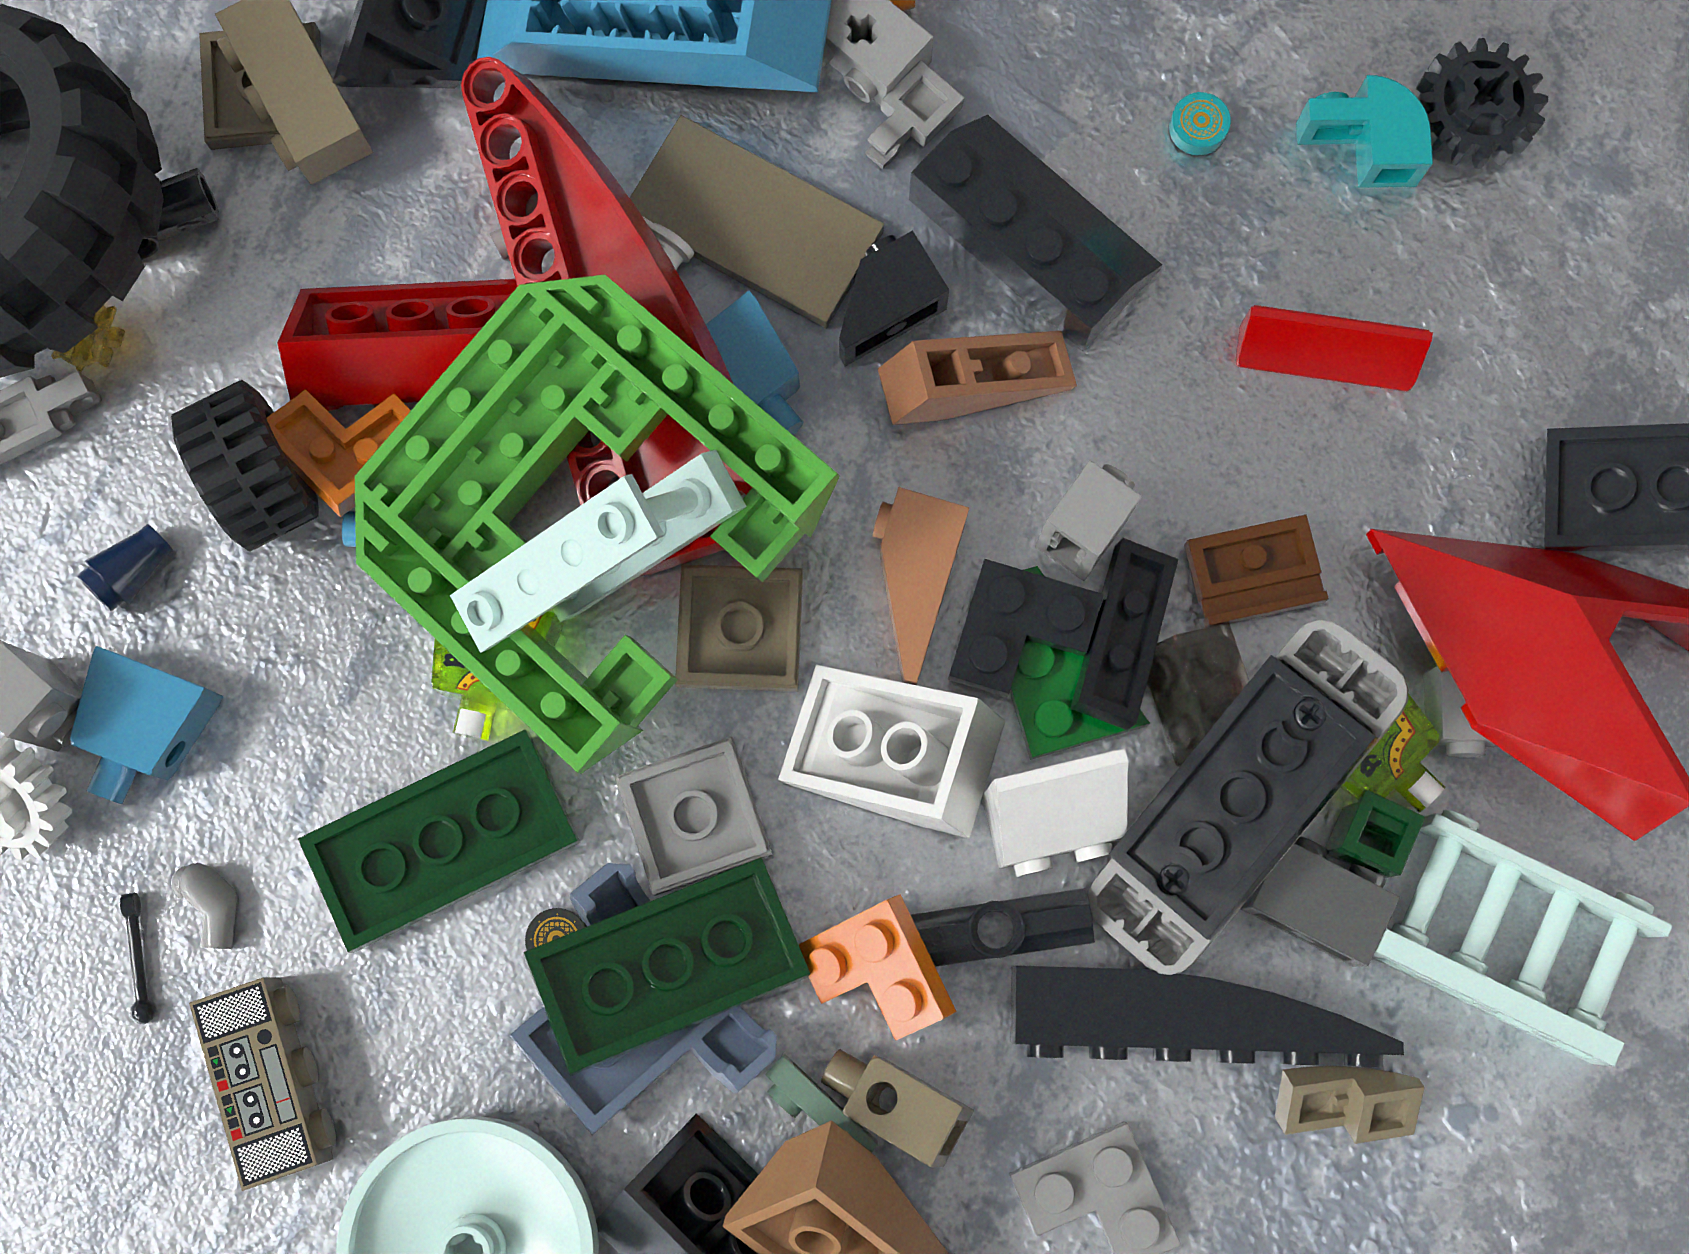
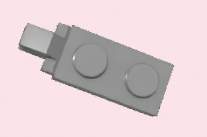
M76 371L58 381L51 375L37 380L32 376H28L0 390V465L64 434L63 431L75 425L72 416L79 415L101 402L102 400L93 381L82 375L80 371Z

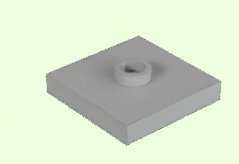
M732 736L614 776L654 896L723 873L760 857L763 859L773 855Z

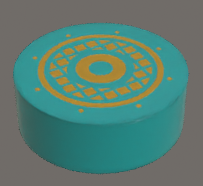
M1205 92L1189 94L1182 98L1175 106L1169 123L1170 136L1175 145L1185 153L1198 156L1210 154L1223 144L1231 124L1230 112L1225 103L1215 95Z

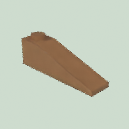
M832 1120L785 1141L726 1214L723 1223L725 1229L758 1254H949L879 1159Z

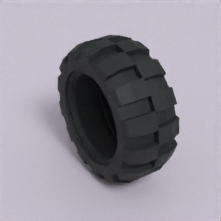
M4 4L0 5V135L15 130L30 129V139L21 173L13 189L0 206V378L34 369L35 354L47 348L66 353L99 328L92 317L112 296L122 302L124 301L145 268L137 252L143 237L158 235L164 200L160 180L155 175L162 170L158 147L147 113L132 99L130 88L85 43L77 41L63 25L32 12Z

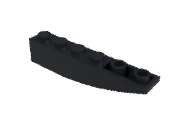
M1011 966L1010 1042L1025 1044V1057L1064 1058V1046H1089L1090 1059L1127 1060L1128 1047L1153 1048V1060L1191 1062V1049L1216 1050V1062L1254 1064L1255 1051L1280 1052V1064L1319 1065V1053L1344 1054V1066L1383 1067V1055H1404V1042L1340 1014L1274 992L1209 977L1178 973L1166 975L1147 969Z

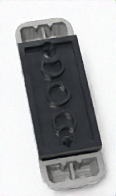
M1324 620L1305 624L1292 636L1276 657L1270 655L1109 853L1112 859L1095 878L1089 889L1088 901L1092 917L1105 931L1151 970L1158 971L1159 974L1173 975L1190 968L1402 714L1408 702L1409 691L1403 675L1396 667L1342 626L1332 621Z

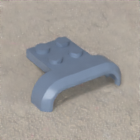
M606 863L570 893V900L586 926L650 902V899L639 885L635 876L636 872L631 865ZM738 1006L570 1076L543 1007L510 1034V1038L591 1135H594L689 1050L718 1081L730 1091L738 1093L775 1060L777 1038L771 1029L766 1030L762 1028L741 1006Z

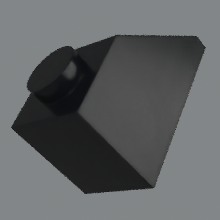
M913 230L898 239L895 235H889L878 240L866 250V257L860 260L839 336V358L845 367L947 310L949 288Z

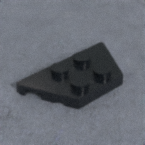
M358 0L332 83L340 87L455 89L461 84L464 72L468 68L487 0Z

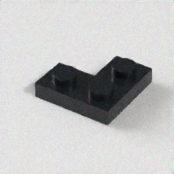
M984 558L948 680L1008 697L1025 639L1084 657L1089 647L1104 594Z

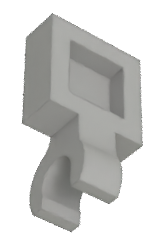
M920 61L882 99L881 111L889 118L880 124L868 137V142L871 146L865 155L884 169L898 155L910 137L925 147L962 109L965 97L923 61Z

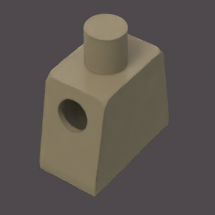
M839 1049L830 1060L821 1079L822 1084L848 1098L842 1112L845 1116L929 1167L945 1166L974 1112L972 1108L885 1058L876 1055L871 1058L867 1065ZM887 1087L896 1091L898 1097L897 1104L890 1113L880 1108L879 1105L880 1095Z

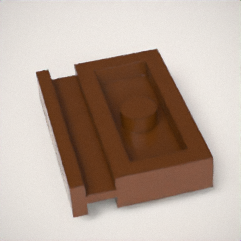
M1307 514L1187 540L1184 544L1198 603H1201L1205 618L1203 620L1205 629L1323 604L1329 599L1327 590L1324 591L1320 577L1322 571Z

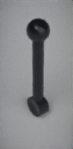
M134 892L123 894L120 897V910L126 920L135 1000L129 1014L134 1022L146 1024L153 1019L156 1009L147 996L139 926L141 902L139 895Z

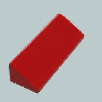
M1254 305L1249 309L1239 328L1236 365L1241 368L1409 391L1416 383L1431 345L1433 332H1429L1426 329Z

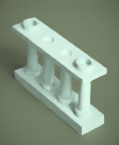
M716 449L698 455L644 493L641 492L633 475H626L451 594L450 597L481 653L497 645L552 608L560 622L576 617L747 506Z
M1443 810L1441 815L1435 813L1425 816L1426 818L1420 832L1436 839V845L1401 925L1394 923L1391 931L1385 929L1372 959L1591 1064L1615 1066L1624 1042L1603 1033L1607 1023L1601 1020L1636 935L1642 938L1668 937L1673 925L1653 916L1652 913L1655 907L1638 897L1622 892H1617L1616 896L1613 897L1477 833L1479 824L1465 815L1450 810ZM1463 852L1495 867L1460 951H1452L1450 958H1447L1427 948L1430 938L1425 936L1459 855ZM1520 879L1552 894L1553 897L1518 980L1510 979L1508 986H1505L1486 977L1489 967L1484 964V961ZM1579 907L1611 922V926L1576 1009L1569 1007L1567 1014H1564L1544 1004L1548 995L1543 992V988L1576 909Z

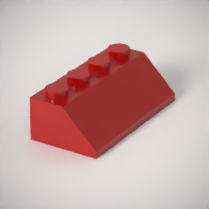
M516 279L300 289L277 342L290 400L304 390H307L327 411L339 409L344 405L372 404L376 407L392 394H395L403 403L419 402L518 287Z

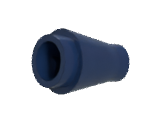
M146 524L135 534L85 560L84 562L87 567L76 577L112 612L121 603H124L126 606L131 603L156 568L173 549L154 528Z

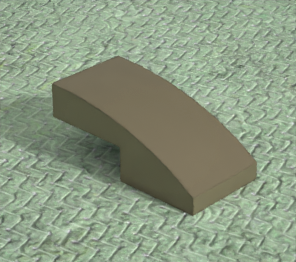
M1315 1066L1283 1069L1275 1119L1285 1135L1344 1126L1355 1144L1414 1135L1424 1085L1416 1077L1370 1068Z

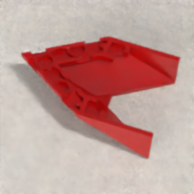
M1370 529L1366 536L1377 555L1385 553L1400 580L1394 587L1441 673L1449 671L1462 693L1466 703L1460 708L1474 731L1634 841L1689 807V776L1609 641L1621 617L1642 619L1689 651V589L1574 552Z

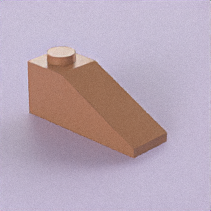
M1062 331L915 340L878 368L892 425L946 420L1070 391L1077 386Z
M898 487L893 504L882 502L872 536L882 539L880 560L902 683L917 685L965 527L969 507Z

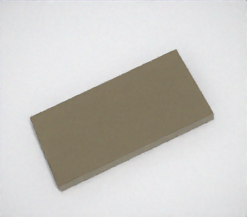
M682 115L679 116L630 196L631 201L643 217L653 223L664 226L681 237L693 249L694 258L825 329L829 326L855 282L860 260L866 257V250L877 242L884 232V223Z

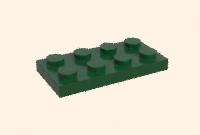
M526 729L297 838L348 953L357 952L581 843L531 734Z
M762 857L523 952L570 1076L796 983L810 975V971Z

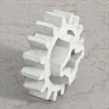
M6 736L0 739V855L9 848L17 860H22L29 853L36 858L68 830L69 826L64 820L72 814V809L58 801L67 793V790L64 786L52 784L48 777L54 771L51 765H43L35 758V750L31 747H28L23 752L18 751L15 748L14 740Z

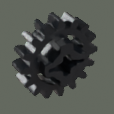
M1478 38L1470 52H1468L1461 41L1453 45L1447 56L1439 53L1434 58L1428 68L1429 72L1423 74L1416 86V90L1421 93L1418 99L1427 113L1430 131L1437 137L1432 145V151L1436 153L1446 146L1452 149L1451 164L1457 165L1465 155L1472 156V163L1475 169H1482L1490 156L1499 166L1504 165L1514 152L1521 154L1533 140L1532 136L1538 132L1545 122V118L1538 113L1548 103V96L1534 93L1536 87L1543 80V76L1541 73L1527 75L1523 69L1530 59L1526 54L1518 57L1515 61L1508 58V43L1503 42L1496 52L1488 51L1485 38ZM1486 97H1491L1483 106L1479 104L1473 111H1469V108L1477 102L1481 103Z

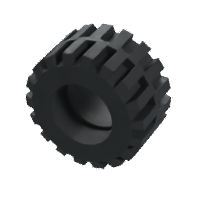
M239 380L173 413L171 422L177 451L200 497L224 532L234 542L251 552L319 517L317 494L295 472L269 426L267 417L274 413V411L254 387L243 380Z

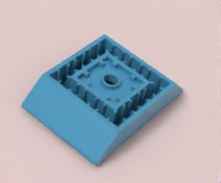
M487 0L477 59L484 57L496 58L519 73L529 75L818 92L832 0Z

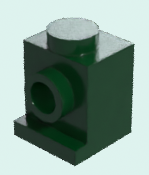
M1367 789L1363 790L1357 803L1342 808L1326 845V849L1329 850L1328 855L1350 865L1356 864L1367 868L1383 878L1400 876L1426 817Z

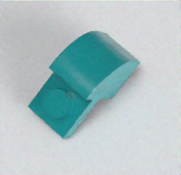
M1367 75L1355 97H1349L1348 94L1343 92H1327L1315 98H1309L1296 122L1297 145L1355 144L1358 188L1417 187L1433 164L1430 123L1423 105L1404 85L1383 76Z

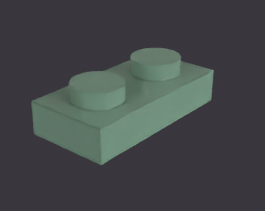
M785 1053L765 1074L774 1083L767 1093L793 1118H796L803 1110L819 1126L832 1120L871 1153L878 1146L877 1139L862 1125L842 1113L844 1108Z

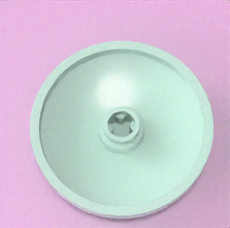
M458 1117L435 1122L408 1133L383 1150L370 1163L351 1191L343 1210L337 1236L336 1254H599V1239L594 1210L587 1191L570 1163L556 1148L532 1131L508 1121L489 1117Z

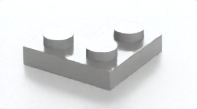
M1126 1122L1117 1124L1009 1173L1036 1236L1095 1211L1113 1254H1163L1181 1246Z

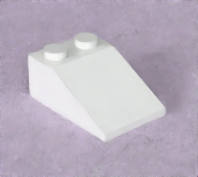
M816 665L778 780L782 783L910 824L970 838L1005 720L979 698Z
M1125 748L994 779L983 794L982 802L999 869L1014 866L1016 876L1020 877L1053 869L1051 857L1075 851L1077 863L1108 856L1113 850L1111 842L1121 840L1127 832L1128 759Z

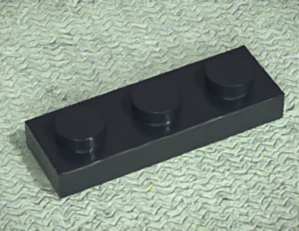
M1122 538L1114 546L1102 594H1104L1089 647L1084 656L1070 709L1125 730H1129L1137 723L1179 559Z

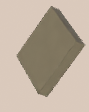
M315 22L303 23L322 58L320 30ZM225 32L199 33L204 142L211 150L272 144L270 138L280 133L271 118L261 122L243 89L252 85L245 69L237 73L233 71L216 41L226 36Z
M681 564L675 674L678 680L675 683L676 687L798 692L803 568H775L762 582L744 566Z

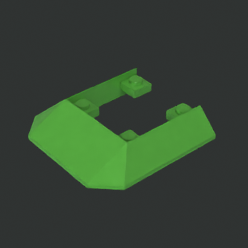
M606 275L519 285L355 475L356 564L568 765L580 774L641 733L643 729L638 725L678 679L634 638L628 635L623 636L588 678L529 624L489 650L480 653L450 595L527 543L509 525L510 521L589 430L593 432L617 455L628 461L669 414L710 451L716 449L720 459L753 488L743 498L747 507L722 522L710 537L762 582L804 534L811 538L840 477L837 472Z

